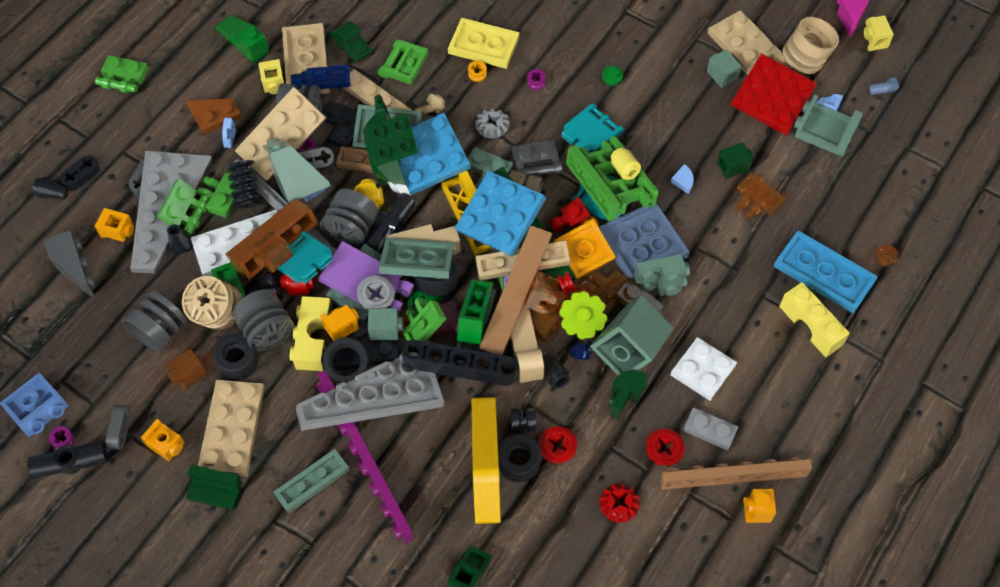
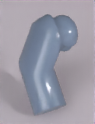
M891 77L886 82L871 84V95L896 92L899 88L898 80Z

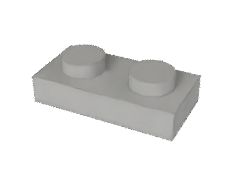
M693 407L683 431L728 451L738 426Z

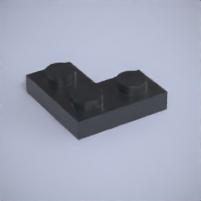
M329 100L322 111V114L327 117L324 122L336 126L328 139L329 144L339 148L341 146L351 147L357 110Z

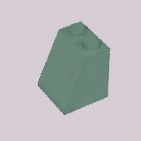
M275 137L268 140L267 144L262 146L280 191L289 203L295 198L299 200L331 186L329 181L285 139Z
M640 295L625 306L590 347L617 375H620L626 371L639 370L653 361L673 330V327Z

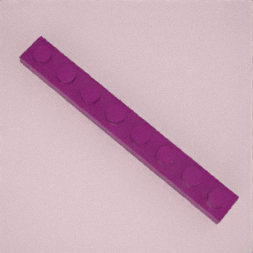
M326 370L317 374L319 383L316 386L320 393H327L335 389ZM354 422L337 425L343 436L348 435L350 442L347 444L352 455L358 454L361 460L358 465L364 477L369 475L372 481L369 483L372 493L375 497L380 496L383 501L380 507L385 517L392 518L394 525L391 528L397 540L402 538L405 545L414 541L413 533Z

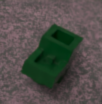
M347 21L330 32L331 37L339 48L345 50L355 64L372 54V49L361 36V30L353 22Z
M630 370L621 373L614 379L611 389L613 395L608 404L611 407L610 416L619 420L628 400L636 404L638 403L647 384L649 374Z
M469 545L461 561H458L450 575L447 586L479 587L480 581L492 561V555Z

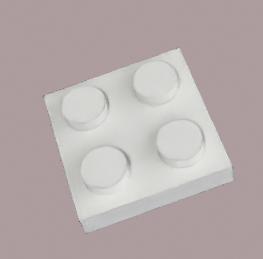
M697 337L674 367L671 376L711 401L736 367L737 362Z

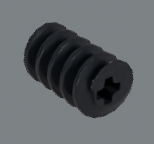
M254 160L237 161L227 167V172L232 173L228 176V180L233 182L229 186L231 190H234L231 193V197L236 199L232 202L233 207L252 208L261 205L254 202V200L260 198V195L253 194V191L259 189V187L251 184L257 181L256 177H250V174L256 172V169L249 168L250 165L255 163Z

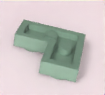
M474 147L467 158L471 166L469 170L481 174L480 179L475 185L476 190L488 171L494 172L504 167L507 173L510 174L513 169L512 162Z

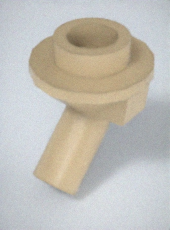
M429 94L426 99L428 105L415 108V111H421L423 115L431 112L438 114L445 109V101L438 94Z

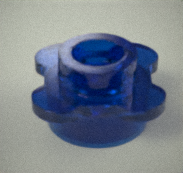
M575 343L574 347H569L571 358L579 360H589L593 350L588 349L589 345Z

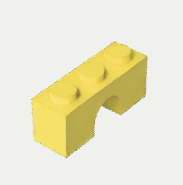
M803 282L784 294L779 307L794 323L801 319L808 325L812 333L810 341L825 357L844 345L850 333Z
M302 296L301 305H297L296 317L299 320L298 326H294L293 329L295 346L290 348V361H293L296 370L324 371L323 356L326 350L324 340L311 338V334L318 329H324L320 315L324 313L328 316L332 312L333 308L330 298Z

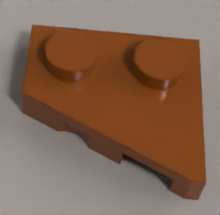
M232 98L186 101L187 107L203 135L222 128L224 118H232L233 122L242 119V115Z

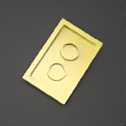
M461 18L448 47V54L507 69L518 43L520 32Z

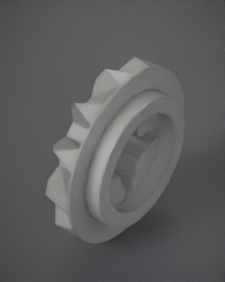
M492 108L490 111L483 110L482 114H478L475 125L478 133L482 136L498 138L508 131L509 120L507 114H503L501 109L496 111ZM489 119L496 121V126L489 123Z
M381 276L365 278L357 289L358 301L364 309L387 308L391 306L395 295L391 282ZM381 288V298L379 299L378 297H375L374 299L370 300L372 295L370 291L376 292Z

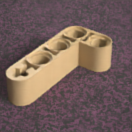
M526 298L510 337L513 356L518 363L517 375L519 383L542 380L544 376L542 352L537 346L528 300Z

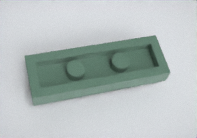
M334 449L273 493L289 514L350 471V469L336 449Z

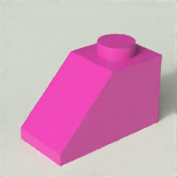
M837 0L836 4L840 5L837 15L848 35L853 36L870 0Z

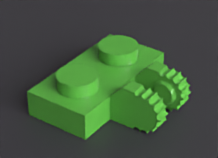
M225 173L220 182L214 178L204 177L202 183L209 188L215 189V192L213 193L208 189L200 187L197 189V195L201 197L203 194L209 197V202L206 206L207 212L228 218L233 209L232 202L236 200L231 197V193L234 190H231L229 187L233 183L228 180L230 174Z
M418 297L414 301L418 311L412 307L406 310L405 313L410 324L402 332L407 341L419 340L426 342L446 320V317L438 302L430 300L427 303L423 298Z

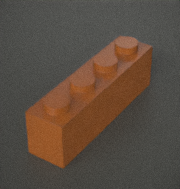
M295 198L225 255L234 269L250 280L270 263L269 259L272 256L275 258L285 249V245L293 243L300 237L302 231L309 232L318 224V221L310 207Z

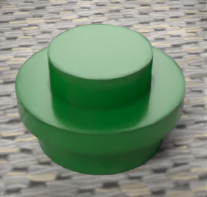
M608 66L603 70L602 78L607 85L615 86L622 80L623 71L617 66Z

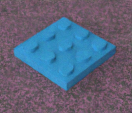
M445 113L411 127L418 153L398 160L410 195L471 169L470 163Z
M488 171L455 229L474 240L513 257L545 202L546 197L543 194Z

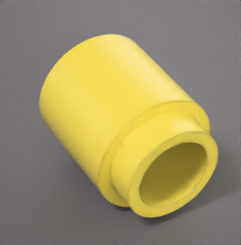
M618 148L612 153L611 163L624 180L633 179L638 175L641 165L629 150Z

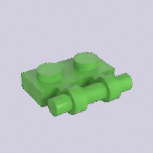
M108 55L101 69V74L104 77H96L95 84L105 89L115 88L124 93H136L138 86L133 83L142 84L149 67L144 62Z
M178 178L174 181L156 217L169 225L184 224L185 228L183 231L191 236L200 224L199 219L202 213H205L207 210L206 206L209 197L202 194L200 199L196 200L194 196L197 190ZM189 207L194 209L191 217L186 215Z

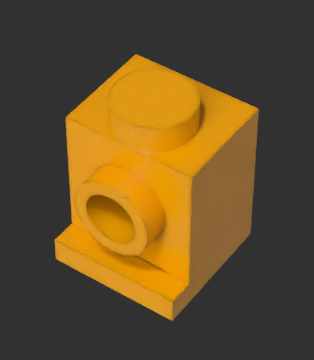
M106 208L103 209L95 224L97 232L104 239L107 237L124 242L126 237H131L134 232V225L128 214Z
M347 304L341 308L334 309L328 316L324 313L320 315L322 325L333 341L345 338L359 329L357 322L359 315L353 307L349 308Z
M158 419L141 437L147 447L167 461L177 456L185 443L179 434L168 428Z
M753 489L749 497L743 498L746 523H771L776 515L773 489Z

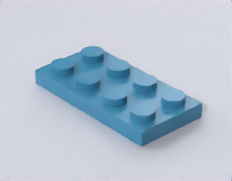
M800 231L795 233L773 266L800 283L803 282L807 287L853 314L878 277Z

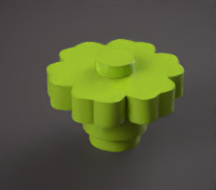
M585 291L573 293L571 300H565L559 311L560 316L563 318L562 328L566 330L569 336L577 334L580 340L593 338L595 331H602L607 321V316L602 313L605 309V304L598 296L590 297Z

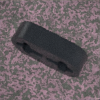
M90 155L83 156L61 174L60 180L64 187H68L69 191H75L99 173L100 165L95 157Z

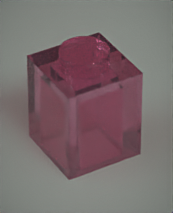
M455 301L439 304L446 320L433 333V338L458 332L461 309H456Z

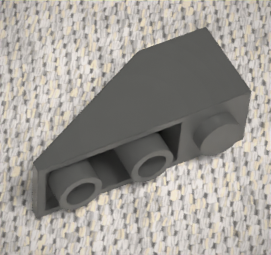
M69 230L44 239L48 256L56 269L88 295L94 296L92 287L95 286L92 275L90 273L87 274L86 268H89V264L85 255H81L80 251L83 250V246L79 237L75 238Z

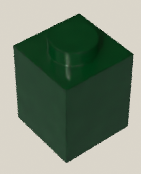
M742 142L720 150L716 163L725 178L728 179L750 171L753 154Z

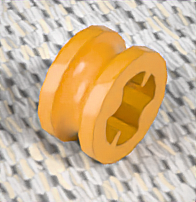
M481 61L470 63L468 66L469 78L474 82L483 81L487 77L486 65Z

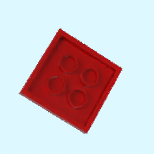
M761 53L730 105L787 136L817 83Z

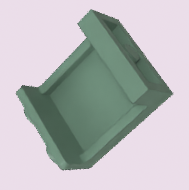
M814 94L812 100H807L802 110L805 113L804 116L799 115L794 125V128H797L795 137L843 157L863 113L855 110L852 117L818 104V95Z

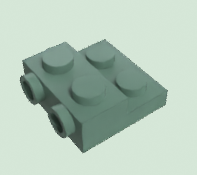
M682 254L636 263L633 280L647 292L657 289L659 296H673L681 292L682 287L687 286L686 276L690 275V268L688 262H684Z

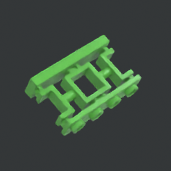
M615 136L610 137L609 143L606 140L602 141L601 150L588 153L584 146L580 148L577 145L571 146L568 149L566 160L567 166L608 221L616 219L618 212L625 214L626 206L631 202L639 201L644 208L648 206L650 208L655 207L658 197L657 187L653 185L643 170H640L638 175L630 180H624L621 177V179L610 182L606 177V174L617 172L611 161H608L611 160L612 153L618 148H624V145Z

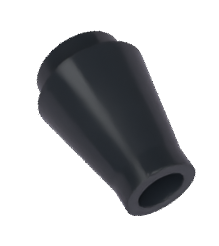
M37 177L33 184L32 193L37 195L38 198L65 200L68 196V187H64L46 177Z
M170 225L167 229L170 250L178 254L187 252L191 245L190 237L181 230L179 225Z
M551 353L543 355L544 372L549 385L555 389L564 387L570 381L569 371Z

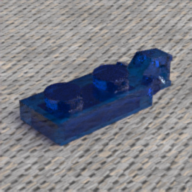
M349 65L306 68L307 71L302 72V74H291V84H296L298 89H301L304 84L308 85L309 89L311 85H318L320 89L351 87Z

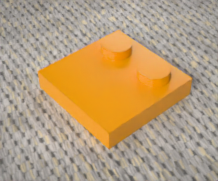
M594 219L554 240V242L566 241L570 258L569 267L575 274L576 281L616 259Z

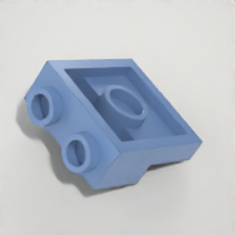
M40 373L0 402V405L28 437L42 432L44 425L53 418L61 417L64 410L69 406Z

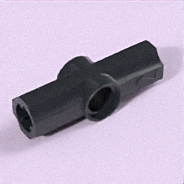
M399 193L386 211L382 210L375 221V227L364 240L363 246L366 244L381 254L385 240L388 238L387 235L401 232L404 220L414 208L415 201L408 194Z
M104 441L77 447L63 445L54 452L29 457L27 468L32 479L63 472L75 474L81 468L107 463L108 451ZM68 457H72L69 462L64 463Z

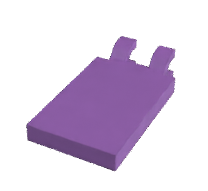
M343 241L332 256L333 261L325 267L319 277V282L360 303L357 297L358 286L365 278L370 276L386 278L393 285L395 293L398 292L407 299L414 287V284L401 280L402 275L379 274L380 261ZM381 288L376 292L370 291L372 293L370 300L375 297L381 298ZM393 299L391 306L387 308H397L399 314L403 303Z

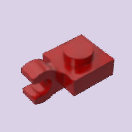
M578 197L560 209L563 214L562 216L552 219L549 223L559 233L568 225L575 229L592 216Z

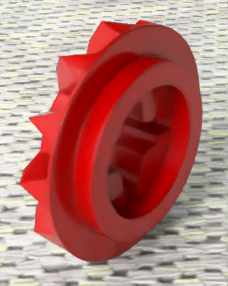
M555 426L546 429L541 434L538 446L540 447L541 455L547 462L550 461L558 465L559 463H567L575 456L577 440L574 434L567 428ZM561 439H563V450L557 449V451L553 453L554 445L552 443L554 442L557 444L559 441H561Z
M659 429L648 437L645 451H647L649 460H653L657 466L663 465L668 468L670 465L677 464L682 459L685 452V444L681 436L675 431ZM660 443L664 446L671 445L669 453L666 451L659 452L661 448Z
M624 483L612 484L604 489L601 494L600 509L604 516L613 522H627L634 518L639 510V496L635 493L633 487L630 488ZM626 496L624 500L626 507L619 505L613 509L616 502L614 498L620 499Z

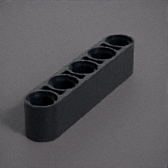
M408 340L402 346V362L410 369L503 386L512 385L517 379L518 363L509 356L419 340ZM410 352H416L418 355L415 357H411L407 354ZM434 356H438L442 359L439 361H434L431 358ZM461 360L464 361L465 364L457 365L454 362ZM487 365L489 368L482 370L478 366ZM510 369L512 373L505 374L501 370Z

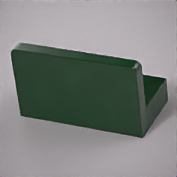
M191 464L188 475L192 482L186 495L187 500L233 510L243 484L240 477L236 474Z

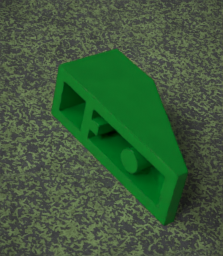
M230 15L215 26L216 30L253 63L269 53L265 35L252 24Z
M471 279L459 315L457 341L468 344H481L494 282Z

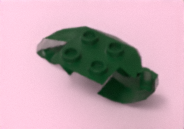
M378 94L374 96L375 114L366 123L363 130L372 171L382 183L390 186L394 192L406 193L412 198L398 163L399 159L418 153L407 113L391 118L382 96Z

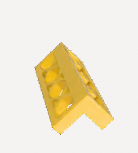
M467 170L458 174L456 178L441 183V187L458 222L464 211L457 208L459 202L469 204L477 191ZM459 184L461 187L459 195L449 191V187ZM465 235L474 256L493 249L487 245L476 247L475 240Z

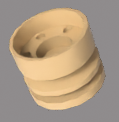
M806 17L800 21L784 45L783 56L786 62L797 71L805 74H815L820 71L828 57L836 49L839 43V36L836 30L826 21L816 17Z
M202 276L194 279L187 285L182 297L183 311L189 320L214 330H224L236 323L232 317V310L242 299V294L229 283L213 276Z

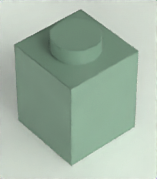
M724 50L710 57L707 73L723 88L738 80L742 66L727 50Z
M397 308L368 310L370 340L399 339V331H403V318L398 317Z

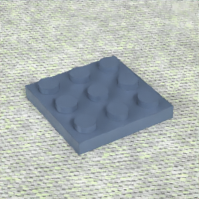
M657 203L655 207H641L599 226L601 233L616 256L615 262L626 278L634 279L636 263L682 254L683 259L689 257V250Z

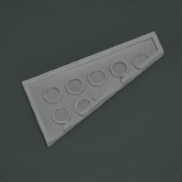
M145 151L131 272L155 274L169 244L167 229L170 226L156 216L174 181L178 178L194 189H197L199 183L204 178L207 167L212 162V156Z
M410 352L407 355L415 357L418 354L416 352ZM401 354L399 358L391 362L386 361L355 376V379L352 381L336 385L335 389L327 393L322 392L297 404L296 412L301 431L440 408L444 405V399L435 373L407 368L402 362Z

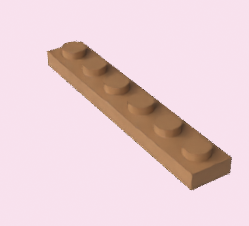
M794 457L783 462L770 459L760 464H753V462L748 461L742 462L737 466H729L728 464H718L714 468L694 466L689 470L681 471L679 468H670L662 472L659 481L661 490L801 478L808 476L812 470L810 459L802 460L800 457Z

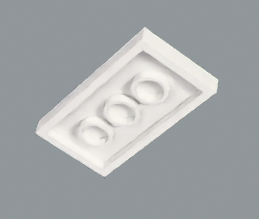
M277 210L191 237L202 275L213 276L211 269L230 263L225 254L275 215Z

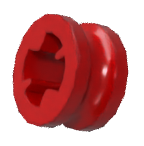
M568 271L565 272L564 276H557L565 295L568 294L569 290H576Z

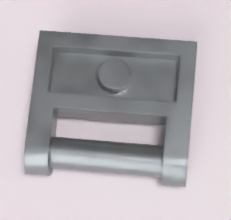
M554 140L512 147L516 170L525 173L526 177L555 173V175L562 174V165ZM552 163L551 165H545V166H539V167H533V168L525 169L526 167H531V166H537V165H543V164Z

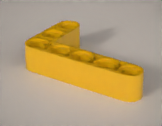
M471 398L475 524L500 523L496 398Z

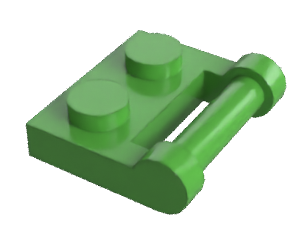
M397 39L385 64L380 66L378 74L383 78H392L412 85L429 52L427 48ZM404 51L396 68H392L399 54Z

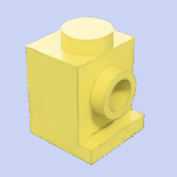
M886 16L868 18L864 28V37L869 41L868 51L888 48L894 34Z
M280 60L260 62L259 69L264 92L277 94L279 85L284 83ZM277 69L276 71L265 72V71H268V70Z

